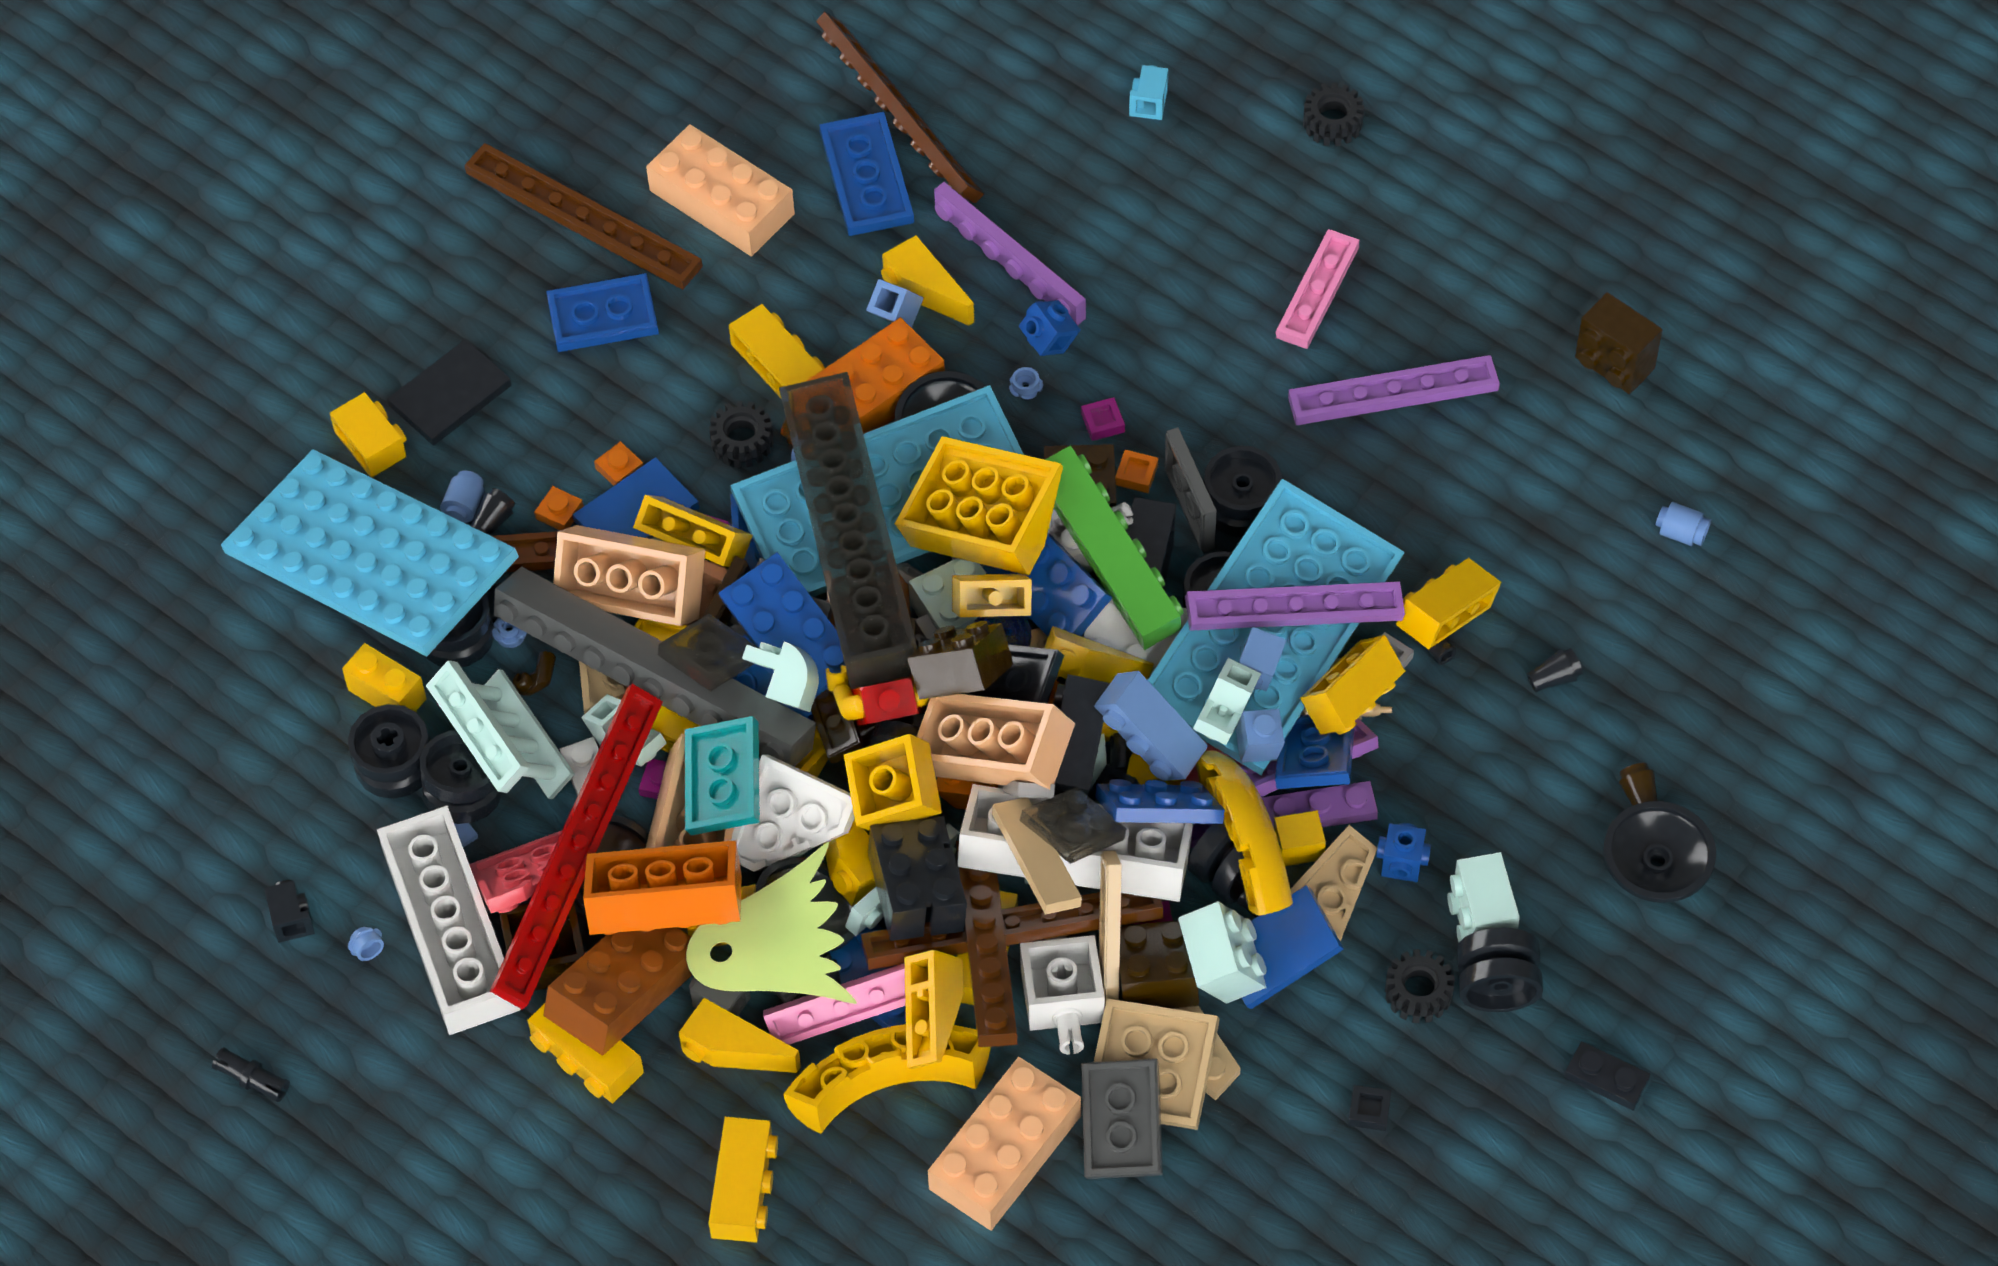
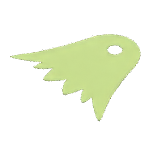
M829 842L825 843L806 860L779 879L741 900L739 922H729L723 925L705 924L700 925L689 940L686 951L688 968L695 979L707 987L722 991L800 993L857 1004L856 1000L845 988L826 975V973L841 970V966L832 960L820 957V955L838 947L844 942L840 935L825 929H818L835 912L838 903L829 901L811 902L826 883L825 879L812 883L810 881L824 859ZM721 942L728 943L732 947L731 956L723 962L714 961L710 955L713 946Z

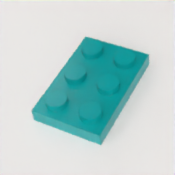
M753 716L685 729V830L692 836L760 823L759 722Z

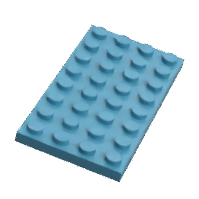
M991 386L981 388L730 485L733 497L750 534L753 535L752 538L761 558L768 559L778 552L810 596L815 597L827 592L826 582L891 566V564H899L930 552L910 547L894 523L941 436L1024 455Z
M314 449L305 456L221 544L225 554L426 657L519 557L514 547Z
M1281 479L1207 591L1387 582L1401 560L1404 551L1286 480ZM1187 620L1149 677L1148 681L1192 729L1227 659L1239 661L1252 628L1189 631ZM1360 623L1256 627L1286 639V643L1267 691L1261 689L1254 690L1244 711L1279 709L1285 740L1305 709L1300 697L1332 667ZM1234 730L1227 745L1211 740L1204 734L1195 731L1202 740L1240 762L1236 730ZM1271 761L1244 762L1241 764L1262 776Z

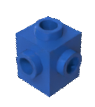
M1059 300L1033 303L1027 309V315L1019 324V328L1027 337V341L1040 356L1063 354L1081 331L1069 315L1067 308Z
M1389 823L1387 837H1379L1376 858L1383 859L1381 876L1418 882L1420 866H1428L1431 844L1424 843L1426 829L1417 828L1409 823Z

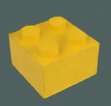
M907 734L844 754L856 826L870 831V825L924 819L942 813L929 742Z

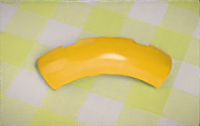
M1205 751L1196 763L1199 783L1225 809L1223 822L1229 837L1234 842L1236 850L1243 853L1244 859L1239 860V869L1249 911L1261 916L1290 907L1293 904L1284 860L1272 822L1257 788L1247 773L1232 758L1217 751Z
M906 1024L882 1028L854 1037L836 1046L834 1053L820 1061L817 1065L811 1063L791 1083L783 1095L787 1107L792 1114L805 1126L822 1134L829 1123L849 1105L872 1092L889 1086L915 1081H941L976 1089L987 1066L991 1047L978 1048L977 1030L954 1025L942 1062L909 1069L907 1068Z

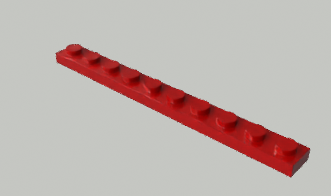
M633 683L626 689L490 989V992L520 1009L525 1008L529 1004L585 878L587 854L596 853L662 706L663 701Z

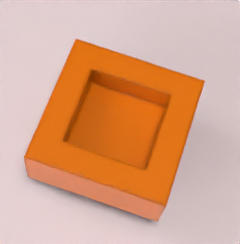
M621 441L594 461L595 469L613 486L644 465Z
M1125 450L1115 476L1116 485L1149 493L1158 468V458Z
M552 486L534 511L535 518L560 531L570 528L574 522L572 514L584 507L583 500Z

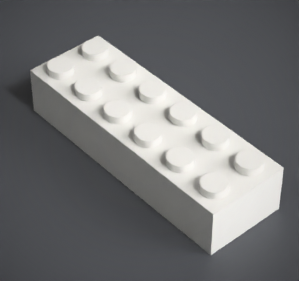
M972 785L960 831L958 867L1025 877L992 815L993 804L1024 797L1007 794L1002 788ZM1052 797L1051 799L1029 798L1076 886L1100 889L1102 851H1116L1122 864L1121 893L1180 902L1190 853L1193 823L1115 822L1101 804Z
M448 806L377 829L384 856L449 1035L520 1011L521 1009L490 992L504 957Z

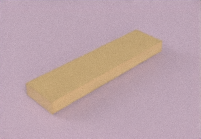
M1024 797L993 804L992 815L1044 914L1081 907L1082 897L1029 798Z
M1102 851L1100 862L1099 965L1105 1004L1107 998L1119 1000L1122 864L1116 851Z

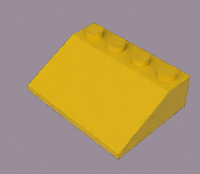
M941 436L894 524L910 547L1029 576L1045 546L1063 466L1057 462Z

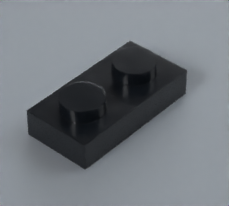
M1581 1041L1565 1071L1564 1078L1634 1111L1649 1082L1651 1074Z

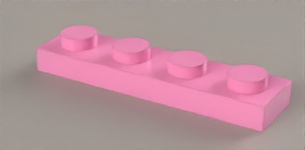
M1330 229L1327 230L1276 330L1277 339L1308 349L1359 249V239Z
M904 963L840 984L852 995L857 1004L808 995L763 1010V1017L770 1035L790 1045L905 1006Z

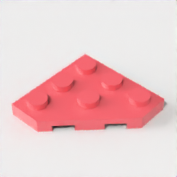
M562 830L469 864L479 892L491 913L512 911L518 907V903L527 901L534 894Z

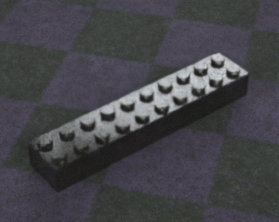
M848 372L780 387L779 391L850 688L855 689L910 676L912 673L907 658L917 650V644Z

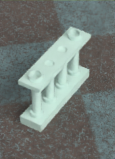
M448 660L426 685L498 792L508 793L518 780L524 776L534 778L547 798L553 799L575 775L503 670L498 669L485 685L471 683L458 662Z

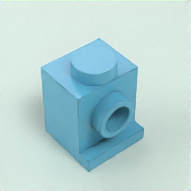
M1142 65L1140 78H1134L1132 90L1130 91L1129 116L1162 120L1168 92V68Z

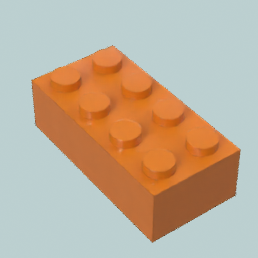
M900 317L792 390L795 415L823 443L839 444L883 427L894 420L897 403L907 387L925 375L945 371L944 359Z
M736 840L587 854L583 900L589 934L611 935L617 932L651 931L672 927L688 928L694 925H723L729 922H739L742 875Z

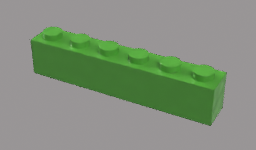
M1070 445L1045 459L1061 463L1063 466L1053 509L1105 590L1113 597L1112 601L1142 648L1146 650L1182 629L1181 615L1184 614L1180 603L1174 595L1167 596L1162 588L1165 586V582L1156 567L1150 569L1144 560L1147 555L1142 544L1137 538L1131 540L1126 532L1128 524L1119 510L1113 512L1107 503L1110 501L1107 490L1101 482L1095 484L1089 475L1092 473V469L1083 454L1077 456Z

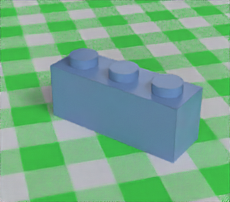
M1140 671L1117 673L1094 705L1103 715L1104 722L1110 728L1116 730L1127 741V747L1135 754L1140 755L1150 766L1151 773L1163 781L1186 779L1208 747Z

